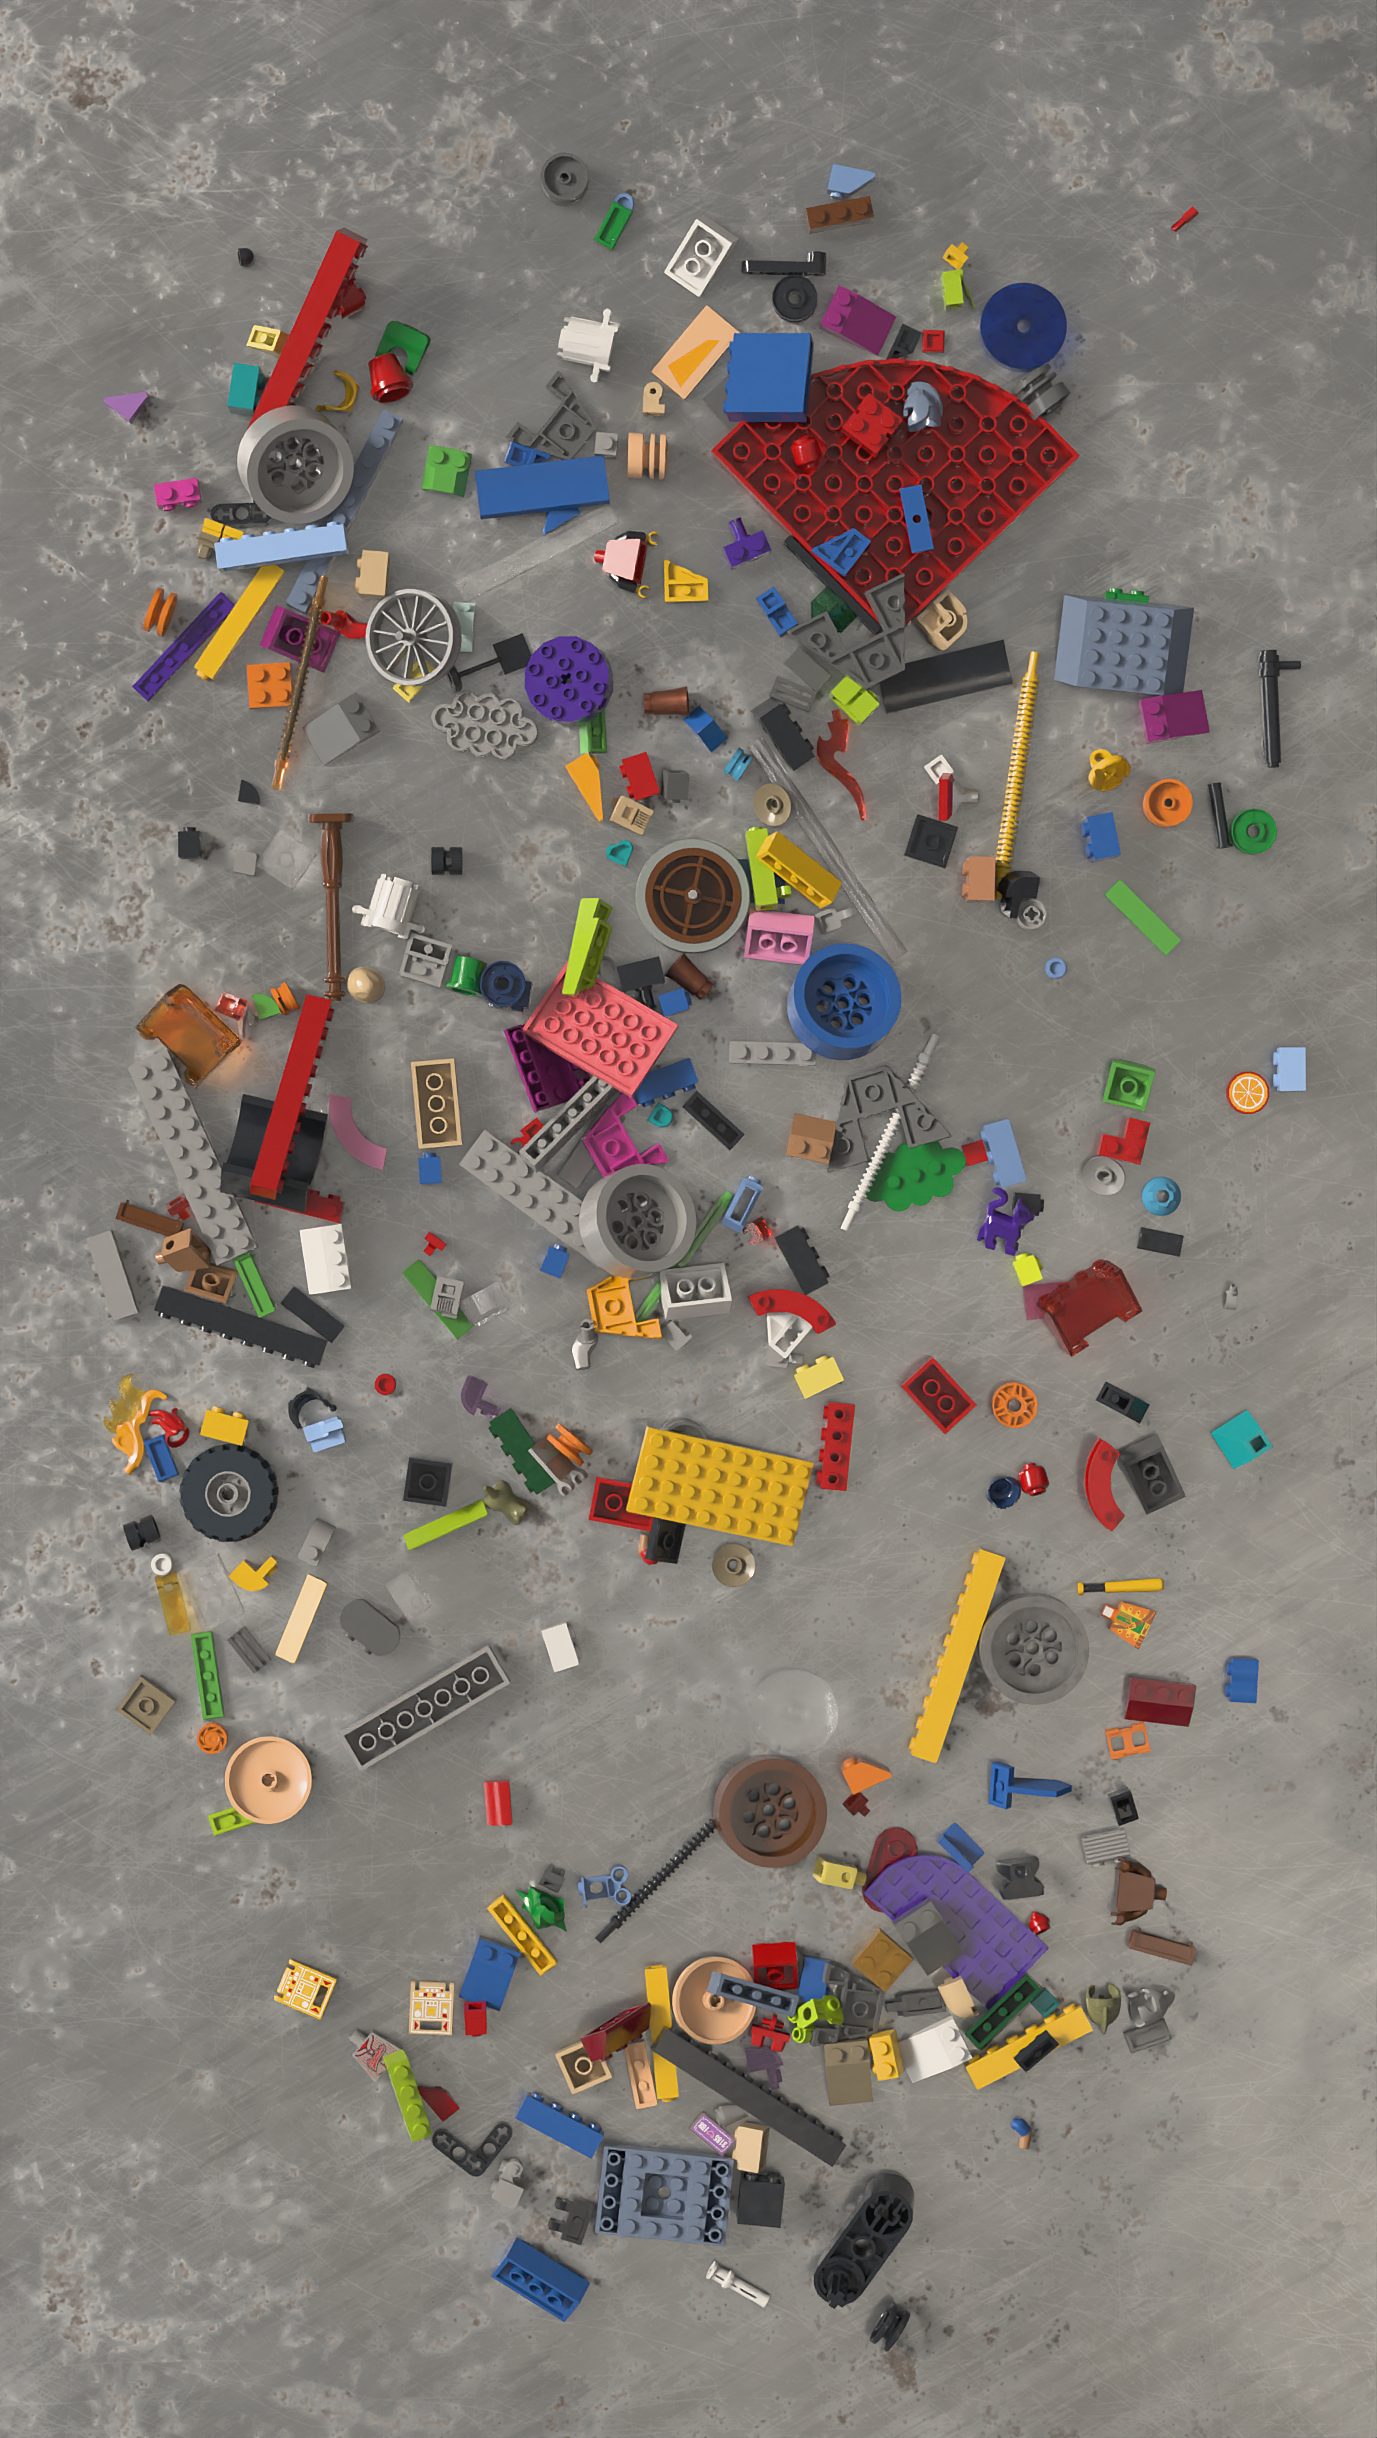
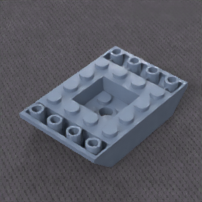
M631 2144L604 2146L595 2233L725 2247L734 2159L707 2152ZM661 2187H668L671 2194L667 2198H662L658 2194Z

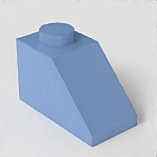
M833 164L827 194H831L832 198L843 200L844 197L849 198L872 183L875 178V172Z

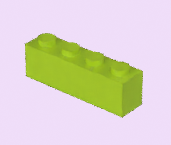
M401 2049L383 2056L411 2141L416 2142L432 2136L433 2133L404 2050Z

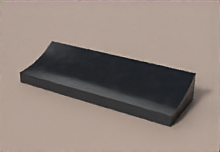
M1003 639L905 663V670L879 683L886 714L1010 685L1013 684Z

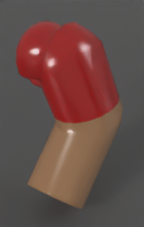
M641 1534L638 1554L646 1564L655 1565L658 1561L645 1559L650 1535Z

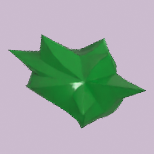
M530 1886L528 1893L516 1890L524 1902L522 1908L530 1913L536 1929L556 1926L567 1932L564 1923V1898H555Z

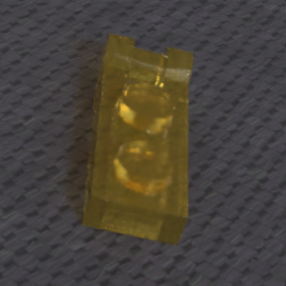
M176 1571L169 1573L170 1575L162 1577L160 1575L155 1577L170 1636L192 1630ZM172 1584L173 1590L165 1591L164 1585Z

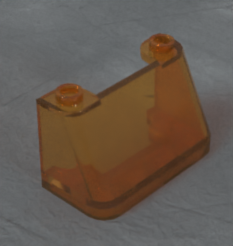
M178 984L166 992L135 1026L142 1038L146 1040L158 1038L187 1067L184 1071L185 1080L196 1089L241 1044L239 1037L184 984Z

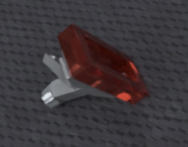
M222 991L214 1011L238 1021L240 1038L246 1037L247 1023L256 1026L259 1021L258 1017L252 1015L247 1010L246 1000Z

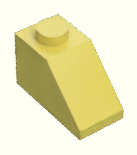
M254 325L247 346L279 358L289 335L281 330Z

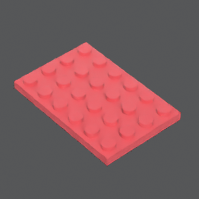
M567 961L523 1027V1031L528 1038L632 1098L677 1031L678 1024L597 977L593 987L578 992V995H564L562 990L568 965Z

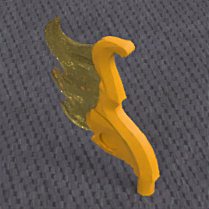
M133 1374L124 1376L119 1382V1403L115 1404L113 1398L110 1399L109 1407L113 1414V1420L109 1421L107 1417H104V1425L107 1430L117 1434L116 1438L113 1437L111 1439L113 1444L129 1457L130 1462L124 1469L129 1475L134 1472L136 1467L140 1466L145 1451L140 1425L146 1422L153 1399L156 1397L163 1400L167 1399V1395L159 1390L146 1392L134 1388L130 1383Z

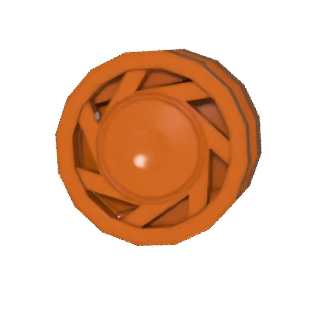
M283 982L280 984V987H274L270 991L281 1012L286 1016L290 1010H297L300 1007L287 983Z
M218 1723L204 1725L197 1735L199 1748L207 1754L219 1753L228 1742L227 1730Z

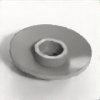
M1105 1156L1094 1157L1083 1168V1181L1094 1193L1112 1195L1120 1191L1124 1185V1169L1112 1158Z

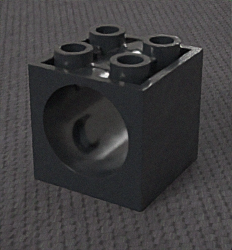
M748 2171L745 2173L741 2172L736 2214L737 2224L781 2228L785 2181L784 2177L780 2176V2173L767 2172V2175Z

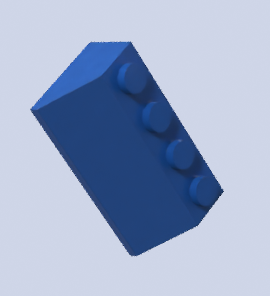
M517 2237L509 2246L491 2275L492 2278L563 2322L567 2320L580 2304L590 2285L580 2275L571 2272L564 2265L555 2262L547 2257L545 2253L539 2252L527 2242Z

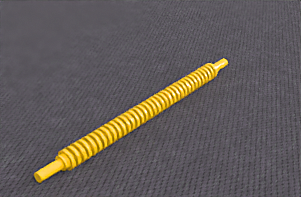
M1031 652L1028 673H1025V677L1022 679V681L1026 682L1022 683V687L1026 688H1021V692L1025 694H1020V698L1024 700H1019V703L1023 705L1018 706V709L1022 711H1018L1017 714L1021 716H1017L1016 719L1021 722H1016V726L1020 728H1015V731L1019 733H1014V737L1018 739H1013V743H1017V745L1013 744L1012 746L1016 750H1012L1011 754L1015 756H1011V760L1015 761H1010V765L1014 767H1009V771H1013V773H1008V776L1012 778H1008L1007 782L1011 784L1006 786L1011 789H1006V793L1010 795H1005V799L1009 801H1004V804L1008 806L1003 807V810L1007 812L1002 813L1006 818L1003 817L1001 820L1005 822L1001 823V827L1005 829H1000V832L1004 833V835L999 834V838L1003 840H998V844H1002V846L997 847L1001 851H997L996 854L1000 855V857H996V861H1000V863L995 862V866L999 867L995 868V877H997L996 899L1003 898V895L997 891V887L1002 878L1011 872L1007 868H1012V865L1008 863L1013 862V859L1009 857L1014 856L1010 851H1014L1015 848L1011 846H1015V842L1011 840H1016V837L1012 836L1017 835V831L1013 829H1018V825H1014V823L1019 822L1015 818L1020 816V814L1016 813L1020 812V808L1016 807H1021V803L1017 801H1022V797L1018 795H1023V792L1019 790L1024 789V786L1020 784L1025 782L1021 780V778L1025 779V775L1021 773H1026V769L1022 767H1027V764L1023 762L1028 761V758L1024 756L1029 755V752H1025V750L1028 751L1030 749L1026 745H1030L1031 741L1027 739H1031V735L1027 734H1032V730L1028 728H1033V724L1029 722H1034V719L1030 717H1034L1035 713L1031 711H1035V707L1032 706H1036V702L1032 700H1037V696L1033 694H1038V691L1034 689L1039 688V685L1035 683L1040 681L1038 674H1036L1039 659L1038 652Z

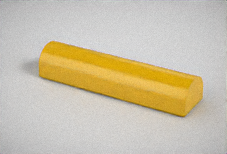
M505 1894L498 1897L487 1907L540 1976L558 1963V1960Z

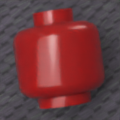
M810 435L796 438L791 446L796 465L805 466V469L818 465L817 461L821 459L822 452L816 438Z
M1035 1463L1023 1466L1024 1470L1018 1475L1022 1491L1030 1496L1045 1493L1046 1488L1049 1486L1045 1468L1043 1466H1036Z

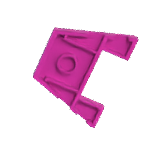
M622 1092L581 1139L603 1177L631 1165H654L669 1161L659 1143L639 1154L619 1119L620 1116L638 1105L633 1097L631 1098Z

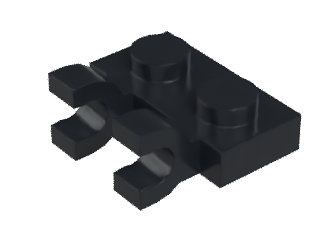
M575 2196L572 2202L557 2197L554 2204L555 2208L567 2211L568 2215L565 2223L550 2217L548 2229L561 2232L560 2239L582 2245L595 2203Z

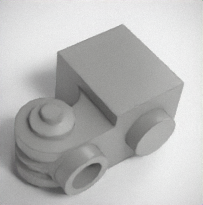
M513 2158L507 2161L503 2159L499 2168L502 2174L499 2180L494 2179L490 2191L493 2192L492 2199L516 2209L525 2186L513 2179V2177H518L522 2173L523 2165L520 2160Z

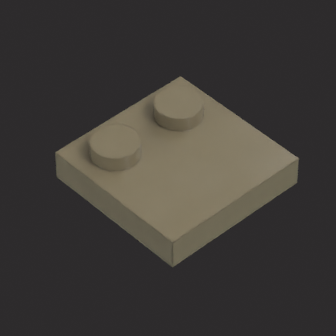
M141 1675L116 1711L151 1736L177 1700L144 1675Z

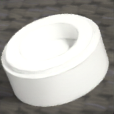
M165 1553L156 1555L151 1562L152 1570L158 1575L168 1574L173 1569V1559Z

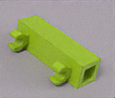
M760 826L752 827L745 833L756 912L778 909V899L791 898L792 895L790 885L776 888L774 872L756 858L765 838L768 837L767 828L762 829Z

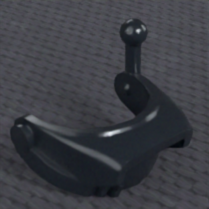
M307 1387L304 1392L296 1395L293 1400L288 1402V1414L295 1427L302 1429L303 1427L299 1422V1413L305 1403L317 1399L322 1401L326 1407H329L332 1412L337 1410L336 1405L331 1404L315 1390Z

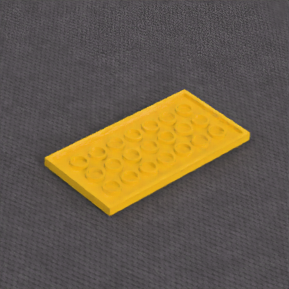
M647 1426L626 1510L641 1515L793 1546L814 1463L808 1460Z

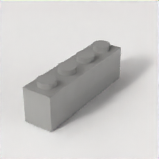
M729 1041L728 1063L815 1066L816 1053L807 1048L803 1043Z
M113 1230L86 1238L85 1250L88 1256L92 1255L94 1264H91L94 1276L99 1277L101 1284L98 1285L101 1297L106 1298L108 1305H105V1311L108 1318L112 1317L113 1321L140 1313Z

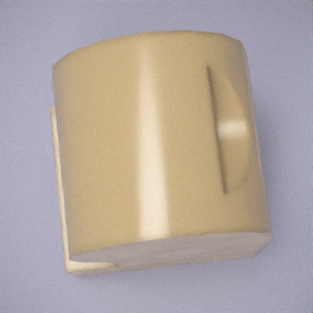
M650 382L644 387L643 416L664 417L665 404H659L662 399L663 390L657 382Z

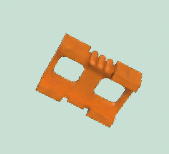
M1144 1722L1131 1724L1132 1727L1120 1729L1116 1727L1105 1730L1111 1760L1123 1758L1124 1755L1131 1756L1132 1753L1136 1755V1753L1151 1752ZM1140 1731L1144 1732L1146 1743L1141 1746H1134L1132 1734ZM1122 1736L1124 1749L1113 1751L1110 1739Z

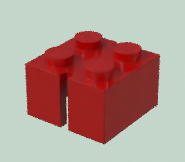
M868 393L857 407L856 412H853L843 425L841 432L876 458L887 444L888 439L900 427L903 419Z

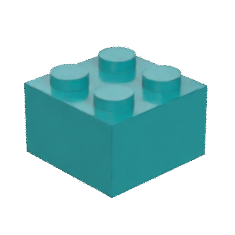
M240 363L233 364L227 403L230 413L254 415L261 399L260 389L264 390L266 377H264V373H262L259 366Z

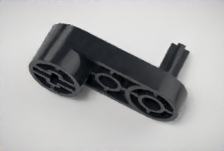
M883 2173L871 2179L865 2187L862 2199L819 2257L814 2269V2287L817 2294L824 2301L828 2302L831 2308L835 2309L838 2305L843 2308L846 2304L852 2303L859 2298L909 2230L913 2221L915 2193L911 2184L904 2177L892 2173ZM865 2239L872 2245L868 2248H861L856 2242Z

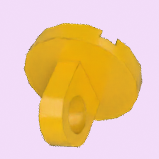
M1098 749L1090 755L1092 770L1088 779L1093 789H1099V791L1103 792L1118 787L1123 782L1124 776L1128 777L1131 768L1127 759L1122 755L1112 756L1107 750ZM1098 758H1104L1100 762L1096 761Z

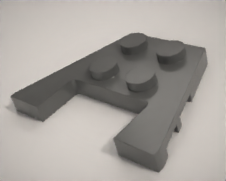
M557 371L546 385V388L562 399L563 402L537 435H534L517 422L506 436V439L531 449L548 453L559 459L568 460L574 458L597 427L563 378L561 372Z
M825 1962L822 1982L843 1985L840 2005L844 2021L841 2025H835V2027L814 2025L815 2029L812 2031L810 2045L816 2047L823 2043H835L837 2040L846 2038L853 2039L876 2034L885 1992L878 1986L829 1962Z

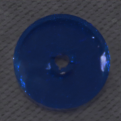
M1015 283L997 291L986 303L979 323L980 340L988 356L999 366L1015 372L1033 371L1051 362L1059 353L1067 332L1066 315L1059 300L1044 287L1032 283ZM1019 323H1028L1029 330L1021 332L1018 330L1017 325Z

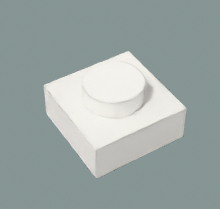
M942 754L923 767L936 785L939 783L942 773H954Z

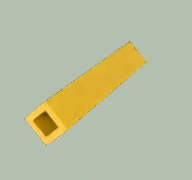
M277 565L261 566L195 664L194 668L198 670L196 675L205 681L209 678L213 681L215 680L285 576L286 572Z
M666 1964L645 1966L647 1998L652 2006L650 2016L652 2044L664 2026L668 2029L672 2026ZM653 2051L657 2099H662V2102L674 2101L675 2097H679L676 2066Z

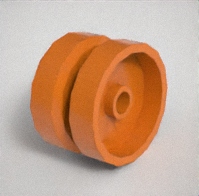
M1160 780L1153 784L1145 793L1142 802L1143 812L1147 820L1153 825L1164 829L1173 828L1185 821L1191 813L1193 806L1192 794L1188 787L1178 780ZM1167 799L1171 801V807L1165 806L1164 802Z

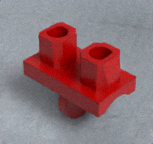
M773 2014L771 2019L763 2018L762 2024L769 2027L752 2023V2045L763 2047L765 2037L773 2038L771 2049L782 2052L786 2042L789 2043L790 2033L774 2029L775 2027L783 2029L784 2023L777 2021L776 2014Z

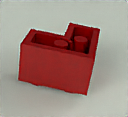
M1127 1118L1123 1138L1101 1134L1096 1155L1141 1165L1151 1122Z

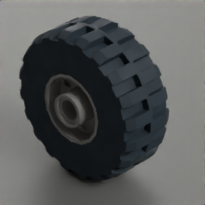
M224 1444L209 1448L192 1460L182 1476L183 1479L179 1492L181 1496L180 1504L183 1507L184 1515L197 1532H201L209 1539H215L219 1542H238L250 1538L265 1527L277 1507L279 1487L277 1486L275 1472L271 1469L269 1462L260 1456L257 1451L251 1450L246 1446ZM225 1488H231L234 1491L233 1498L225 1496Z

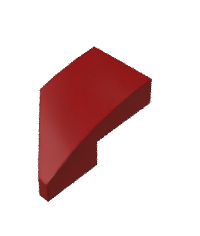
M417 2086L419 2094L442 2122L460 2109L459 2105L446 2090H442L441 2086H435V2088Z

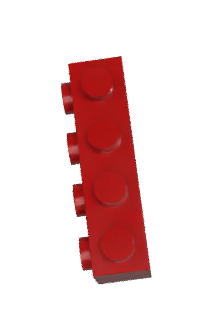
M311 1190L305 1213L254 1201L336 1223L341 1222L345 1202L341 1201L340 1196L329 1194L327 1198L319 1196L320 1191Z
M828 1402V1406H824L823 1419H827L826 1428L822 1427L821 1440H824V1449L819 1450L818 1461L822 1462V1471H817L816 1483L820 1484L821 1489L847 1491L855 1404Z

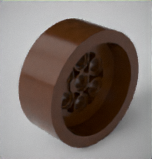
M765 1754L747 1758L727 1772L717 1788L713 1804V1814L719 1835L725 1844L738 1856L760 1867L779 1868L802 1860L816 1847L825 1830L827 1803L821 1786L805 1768L788 1758ZM777 1783L778 1791L775 1794H770L768 1791L769 1786ZM751 1790H757L758 1797L750 1801L748 1793ZM793 1798L794 1805L786 1809L784 1807L785 1800ZM772 1804L773 1812L770 1815H764V1807ZM747 1811H752L753 1818L751 1821L745 1822L743 1814ZM788 1819V1828L781 1830L779 1828L780 1821ZM761 1826H768L769 1832L766 1836H759Z

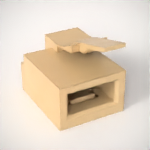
M620 796L619 799L613 797L610 805L615 808L609 820L633 833L642 835L653 810L625 796Z

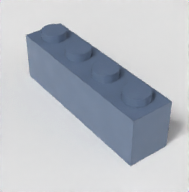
M712 1971L707 1988L708 1993L794 2017L799 2000L797 1995Z

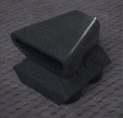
M1029 1856L998 1860L996 1862L998 1873L1006 1878L998 1886L1003 1900L1044 1895L1045 1886L1035 1877L1039 1869L1038 1857Z

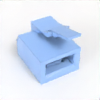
M338 1416L303 1427L307 1442L311 1443L313 1452L346 1442L342 1429L343 1425Z

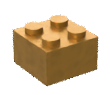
M879 1928L851 1962L852 1965L886 1992L914 1959L912 1955Z

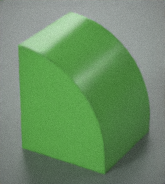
M264 994L252 995L260 1020L282 1014L273 998Z

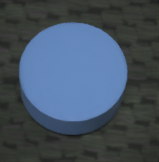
M620 193L614 198L613 201L632 211L634 210V199L631 195Z
M1054 957L1047 961L1045 973L1049 978L1060 979L1066 974L1067 965L1063 959Z

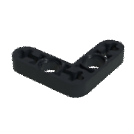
M254 500L253 503L217 504L211 509L210 513L213 521L223 525L268 523L272 520V517L266 515V518H262L260 514H254L256 519H251V507H255V512L262 511ZM229 508H233L232 515L234 520H230V515L223 516V520H219L218 516H215L219 509H222L224 513H230ZM239 508H246L248 510L247 518L243 520L237 518L236 511Z
M504 2121L498 2122L475 2151L446 2129L435 2131L432 2143L436 2149L469 2175L478 2177L486 2171L511 2139L513 2130L509 2123ZM506 2127L508 2135L501 2136L499 2142L502 2143L501 2145L496 2140L490 2138L491 2136L494 2138L498 2136V2128L503 2129ZM444 2134L449 2144H451L452 2140L456 2143L451 2146L448 2152L445 2150L448 2148V2145L443 2142L438 2144L436 2136H443ZM487 2143L493 2144L496 2148V2151L491 2155H487L483 2151V2147ZM456 2147H462L465 2150L463 2158L454 2157L453 2150ZM469 2154L472 2155V2157H470V2160L472 2162H480L481 2170L476 2169L475 2171H473L472 2164L468 2161L466 2165L463 2164V2162L467 2160Z

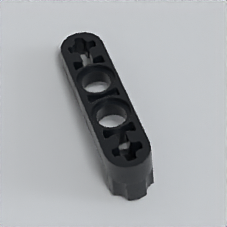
M807 252V262L746 260L742 261L741 273L747 275L825 276L826 252Z

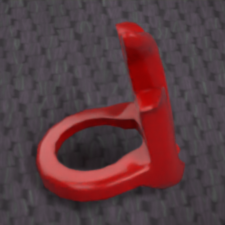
M178 1408L172 1409V1415L164 1410L149 1411L148 1416L158 1417L153 1419L152 1425L157 1424L165 1431V1441L169 1447L177 1448L187 1441L190 1431L184 1421L177 1415ZM180 1431H183V1435L179 1440L175 1442L170 1441V1436L178 1435Z

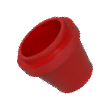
M394 353L382 354L369 361L368 366L372 386L370 393L373 400L380 403H390L400 400L410 393L414 386L410 376H407Z

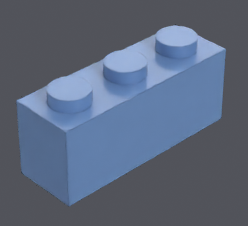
M1009 1119L982 1126L983 1131H980L983 1143H987L989 1151L986 1154L989 1164H993L995 1172L992 1173L995 1185L1005 1188L1027 1181Z

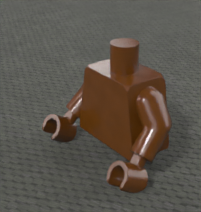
M1119 1857L1117 1860L1121 1861L1122 1865L1119 1868L1115 1867L1119 1871L1116 1910L1118 1912H1111V1916L1117 1917L1116 1921L1111 1924L1121 1926L1125 1922L1133 1921L1147 1914L1148 1910L1153 1909L1154 1900L1165 1901L1167 1888L1155 1887V1878L1152 1876L1151 1871L1141 1863L1127 1861Z

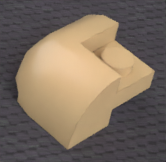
M947 589L914 622L928 636L926 639L938 649L945 650L962 636L967 629V610L951 591Z
M950 1976L944 1979V1984L937 1986L947 2008L952 2014L966 2019L979 2015L961 1976L954 1979Z

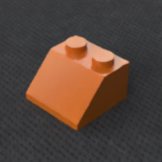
M855 1756L843 1761L844 1765L840 1766L853 1795L892 1777L889 1768L863 1758L856 1759Z

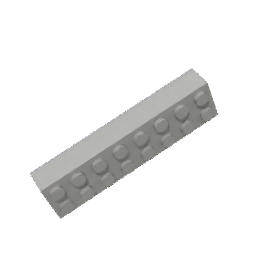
M484 1130L459 1165L590 1262L600 1267L587 1252L581 1238L579 1215L582 1201L539 1170L536 1173L521 1159L519 1154ZM612 1224L613 1231L617 1232L616 1226Z
M487 1644L340 1731L338 1735L361 1772L507 1686L511 1680L491 1646Z

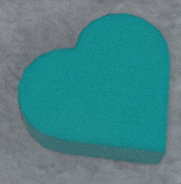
M622 840L618 845L612 844L606 849V856L610 861L626 867L633 852V845L628 840Z

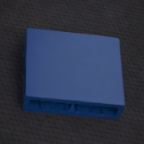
M734 333L733 341H730L729 352L732 355L731 361L727 363V372L730 374L729 381L725 383L727 400L723 402V412L727 414L729 422L807 421L814 341L811 333Z

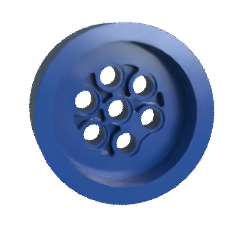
M842 943L830 945L811 955L800 968L788 994V1018L799 1040L816 1054L834 1060L860 1058L871 1053L882 1044L895 1024L901 1008V989L897 976L891 966L876 952L856 944ZM844 982L852 983L854 988H846ZM823 986H830L833 992L828 993L824 991ZM858 998H865L868 1005H862ZM839 1001L845 1002L846 1005H847V1008H846V1009L840 1008V1007L838 1006L837 1002H839ZM816 1006H824L826 1008V1012L818 1011ZM852 1018H859L862 1024L857 1025L853 1023ZM831 1021L839 1022L841 1028H834L831 1025Z

